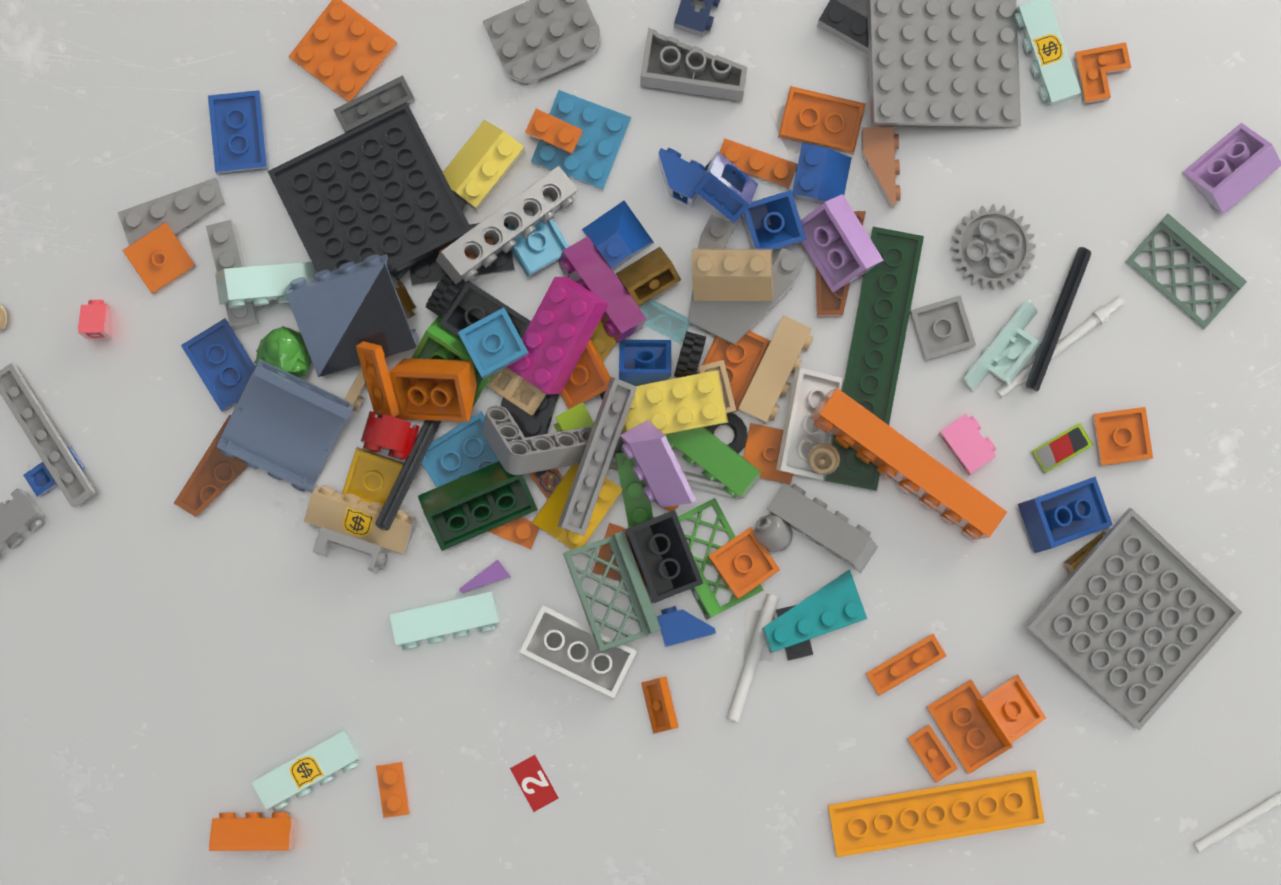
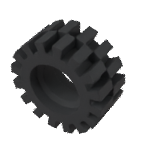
M445 273L431 293L432 295L429 297L425 308L443 318L465 285L464 279L455 284L448 274Z
M686 331L674 376L680 378L697 374L706 336Z

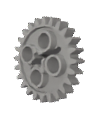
M994 204L991 205L989 212L986 211L984 206H981L979 215L976 211L972 210L970 212L972 219L964 216L962 221L965 226H956L957 231L961 234H954L952 236V239L958 242V244L951 246L952 250L958 251L952 259L961 261L956 268L957 270L966 269L963 278L969 275L973 276L971 284H975L979 279L981 280L982 288L986 286L987 282L991 283L992 290H995L997 282H1000L1001 286L1006 288L1007 279L1015 284L1017 282L1015 274L1023 278L1025 273L1021 268L1030 269L1031 265L1026 260L1035 258V255L1029 252V250L1036 248V244L1029 243V240L1034 238L1035 235L1026 233L1030 224L1022 226L1021 222L1024 217L1020 216L1015 219L1014 209L1009 214H1006L1004 205L999 212L996 211ZM985 223L993 225L995 233L990 236L985 235L982 231V225ZM973 235L979 236L986 243L974 239ZM1005 237H1015L1018 242L1017 247H1007L1004 242ZM993 241L998 243L997 249L999 250L990 252L988 244H992ZM971 246L980 247L982 257H972L969 253V248ZM1001 251L1013 255L1014 259L1008 258ZM995 258L1002 259L1005 263V269L1002 271L995 270L992 266V260Z

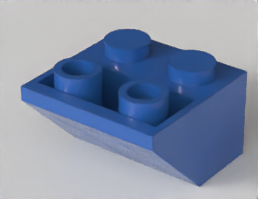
M660 148L658 162L669 196L692 207L698 197V194L693 190L706 175L705 167L697 161L691 160L689 163L681 159V154L672 148H667V150Z

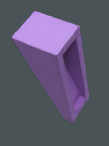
M496 560L459 588V590L463 594L510 578L511 576L499 560Z

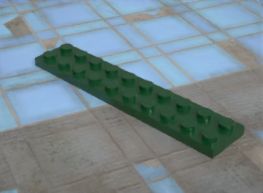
M873 226L870 239L884 261L863 275L842 392L889 425L924 236ZM834 435L832 446L837 449L840 462L834 472L826 475L825 482L877 491L880 473L877 471L878 467L872 462L867 464L856 456L857 451L850 446L844 448L834 440L836 438Z

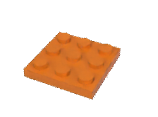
M332 0L288 57L346 102H350L358 96L396 47L397 41L342 0Z

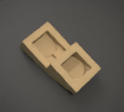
M506 367L494 373L486 386L530 415L534 414L546 396V393Z

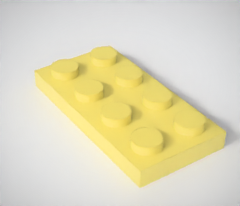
M715 370L636 386L637 389L622 433L624 434L646 420L650 421L664 435L728 423L719 371Z

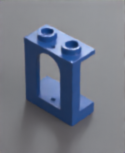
M717 152L705 166L704 171H706V175L695 186L693 191L735 223L751 205L758 183L721 153Z

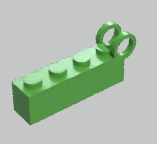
M705 427L665 435L672 450H675L677 447L684 453L682 456L684 460L692 466H695L697 463L705 470L702 473L711 481L715 482L717 479L725 485L723 490L733 498H736L737 495L744 498L763 474V472Z

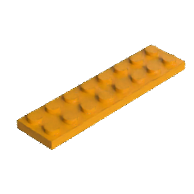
M1036 771L828 805L836 857L1045 823Z

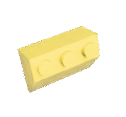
M484 120L446 167L443 174L451 190L464 199L468 206L478 212L525 153L523 145L506 132Z

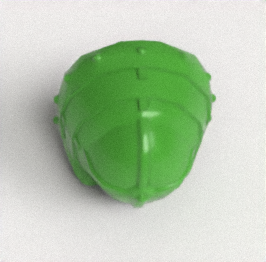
M285 326L270 331L260 340L256 350L257 355L254 363L257 364L258 360L261 359L298 378L307 376L311 366L310 355L301 332Z

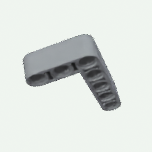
M493 405L487 408L482 433L503 468L510 474L522 475L580 464L593 426L525 438L509 411L502 406ZM621 436L619 437L612 458L616 457L615 452L621 451V446L623 443Z

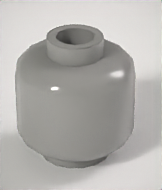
M768 514L759 518L754 529V538L769 552L784 551L791 544L793 535L791 526L775 514Z

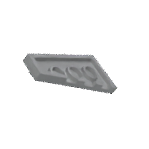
M213 178L118 212L130 245L165 221L173 233L178 235L194 222H198L224 205L225 201L217 179Z

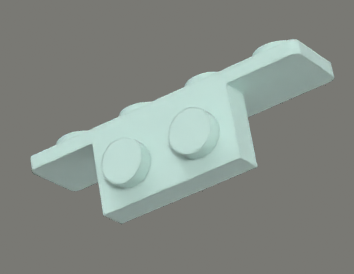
M1026 300L1023 305H1020L1015 310L1012 319L1007 325L1001 327L995 340L991 345L984 348L978 361L967 369L963 381L970 390L974 391L989 372L1009 385L1041 345L1040 342L1023 331L1038 312L1031 301Z

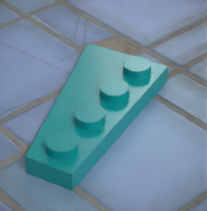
M847 570L799 604L762 627L761 629L769 652L772 653L866 620L867 616L851 571Z

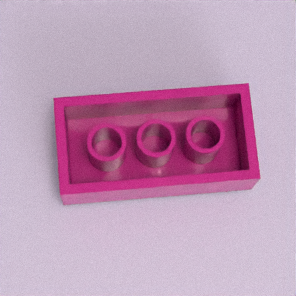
M554 277L522 338L529 355L512 363L507 368L546 394H561L609 303L569 277Z

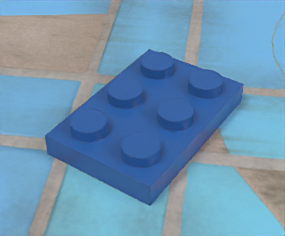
M260 90L208 95L216 174L268 168Z
M224 318L181 345L221 412L237 404L255 368L254 363L230 327L227 319Z

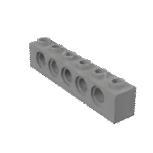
M557 166L442 250L436 261L455 284L462 279L465 282L469 281L478 273L476 269L481 265L489 266L497 259L496 254L500 251L508 252L517 244L515 240L521 236L524 239L530 236L536 230L535 226L537 224L549 222L556 215L554 212L560 207L563 210L568 208L575 201L573 197L578 188L564 171ZM543 195H549L553 202L546 201ZM523 209L531 210L534 216H528ZM504 223L511 224L514 227V230H508L504 226ZM484 238H491L495 245L486 243ZM464 252H471L475 259L467 258Z

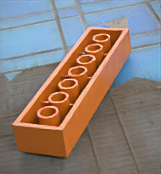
M838 388L827 392L810 417L815 421L813 425L824 433H827V431L831 432L836 436L834 440L844 448L849 446L857 451L856 456L867 464L869 462L875 464L878 467L877 471L887 479L893 477L899 482L898 487L908 494L915 493L920 497L919 502L931 510L933 507L942 513L940 517L951 525L954 523L963 528L961 532L971 540L975 538L978 540L990 538L1007 513L998 504Z

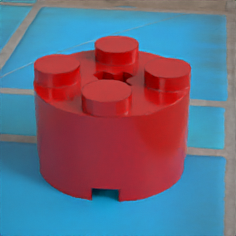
M369 411L361 437V442L364 443L363 449L377 453L383 449L389 451V457L406 460V456H410L420 426L413 425L410 428L411 422L386 414L375 417L376 412Z

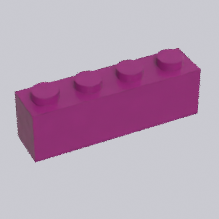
M588 236L562 251L559 258V266L562 272L609 303L601 318V322L603 323L604 331L610 338L613 337L616 343H619L643 328L647 318Z

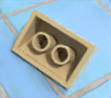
M694 248L692 250L694 301H773V249Z

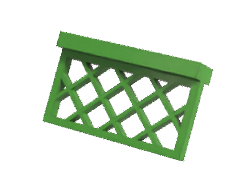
M716 498L678 516L679 522L683 520L695 522L692 535L684 534L686 539L690 540V550L693 542L707 546L704 559L693 555L704 584L690 589L706 620L763 591L761 584H759L754 590L737 600L734 599L731 593L729 602L720 607L715 597L717 589L730 590L727 586L719 584L721 579L719 574L716 582L706 580L703 572L705 565L713 567L710 561H707L711 547L716 549L722 547L712 543L716 530L725 532L729 538L728 542L736 536ZM710 506L713 507L717 515L714 524L700 520L703 510ZM698 513L697 519H696V518H693V517H690V516H692V515ZM699 524L713 528L709 542L695 538ZM697 562L702 563L701 569ZM709 585L714 586L713 592Z

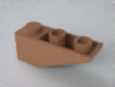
M863 127L861 130L862 159L890 208H894L896 201L901 199L900 185L895 183V175H900L899 159L895 160V149H899V134H894V127Z

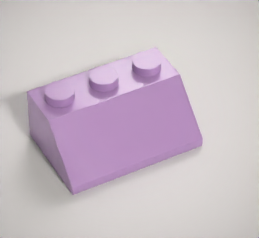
M1240 123L1184 170L1183 173L1205 200L1224 214L1281 166V161L1270 142L1243 123Z
M843 194L824 202L801 219L807 239L802 241V244L832 293L884 261Z
M646 420L620 435L624 442V445L621 446L622 450L629 460L632 458L635 464L632 470L639 481L643 480L646 487L642 490L649 502L654 501L662 508L689 504L696 501L666 436L650 421Z

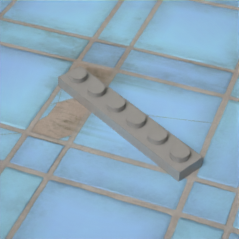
M10 363L0 370L1 396L71 507L78 506L95 494V490L16 365Z
M610 378L558 527L582 536L585 535L637 389L636 386L616 378Z

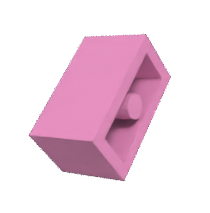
M964 414L938 434L969 476L996 457L994 453L996 447L988 437L985 439L978 431L981 427L973 416L969 418L967 414Z

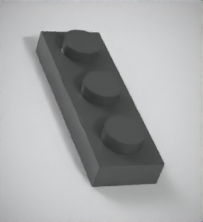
M402 75L334 109V112L346 133L406 102L408 104L414 101L415 98Z

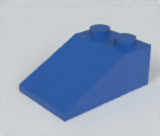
M1096 476L1018 503L1035 553L1055 548L1113 526Z

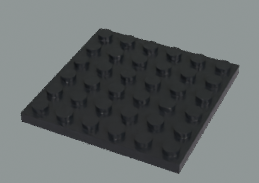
M407 102L267 171L317 273L322 270H337L348 262L360 263L371 255L378 254L383 256L387 254V268L390 275L448 247L471 230Z

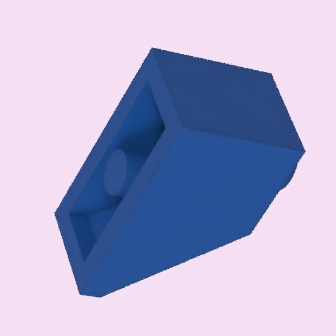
M676 606L662 609V615L657 616L665 647L716 634L714 627L683 609L677 611Z

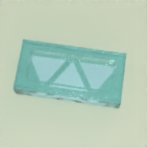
M652 299L643 303L640 310L647 318L644 326L681 344L686 331H688L691 325L688 323V318Z

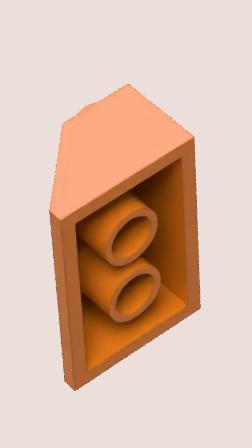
M403 358L389 371L400 419L468 422L470 420L477 387L472 361Z
M234 812L219 813V818H212L209 851H289L294 849V817H288V812H272V817H261V812H246L245 818H235Z

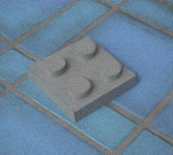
M961 295L910 311L925 361L976 345Z

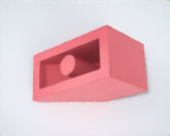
M89 300L88 305H81L78 333L86 339L112 338L111 306L104 304V300Z

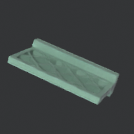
M1169 213L1166 214L1126 260L1203 328H1206L1235 294L1247 283L1242 276ZM1160 229L1169 235L1170 247L1155 248L1154 236ZM1173 239L1181 246L1173 247ZM1151 241L1152 248L1144 249L1146 245ZM1173 249H1185L1188 251L1190 264L1174 265ZM1170 250L1171 265L1156 266L1155 251ZM1152 251L1153 267H1141L1134 259L1140 252ZM1193 257L1196 258L1200 263L1193 264ZM1193 266H1205L1209 270L1210 281L1194 282ZM1190 267L1191 282L1176 283L1175 268ZM1172 268L1173 284H1161L1158 282L1156 269ZM1153 269V276H1151L1146 270ZM1212 273L1220 280L1213 281ZM1213 283H1225L1232 291L1225 298L1214 299ZM1210 284L1211 299L1195 300L1194 285ZM1191 285L1192 301H1180L1176 297V286ZM1173 286V294L1165 287ZM1222 301L1215 309L1214 302ZM1211 302L1212 313L1204 321L1196 314V303ZM1191 303H1192V305H1193V311H1192L1189 307H1187L1185 304H1191Z
M624 531L563 553L599 653L639 638L656 634L661 630ZM609 544L612 552L609 562L595 556L600 546ZM594 549L592 554L586 552ZM582 554L590 558L585 570L575 567L571 556ZM593 560L607 566L601 579L588 573ZM610 568L619 572L621 576L618 587L604 581ZM585 577L599 583L594 595L583 590L582 583ZM602 585L615 591L610 603L597 598ZM619 593L629 598L630 605L627 612L614 606ZM594 601L608 607L603 620L592 614L591 608ZM611 609L624 615L620 628L606 622ZM631 618L637 621L641 632L632 635L624 631L623 628L627 619ZM596 622L600 624L599 629L597 628ZM604 626L617 632L614 641L605 645L600 636ZM620 634L626 636L625 638L619 639Z

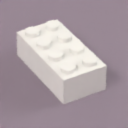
M542 605L519 653L615 699L637 651L623 644L599 653L589 627ZM600 633L604 645L614 641Z

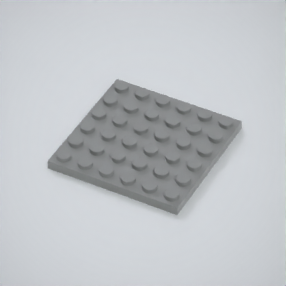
M867 0L871 124L1020 127L1018 30L1014 16L1017 13L1016 0Z
M1128 508L1026 624V627L1130 724L1140 730L1235 622L1242 611L1132 508Z

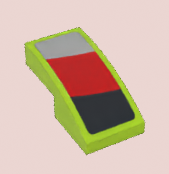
M1078 423L1032 450L1044 472L1047 473L1093 446V443L1081 423Z

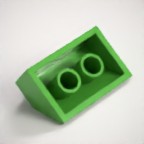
M438 316L425 331L412 358L472 361L477 382L473 402L474 407L487 388L486 384L492 375L485 379L481 377L462 339L440 325L439 323L442 318Z

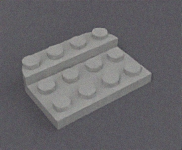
M529 0L483 21L504 71L509 77L521 83H537L539 79L582 60H589L596 52L600 43L599 25L596 23L587 0Z

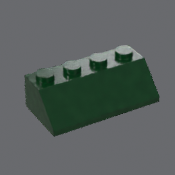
M500 461L418 495L424 515L441 551L538 510L523 474L513 475L508 473Z

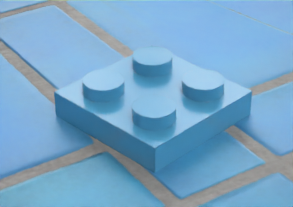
M504 307L458 332L483 379L529 355Z

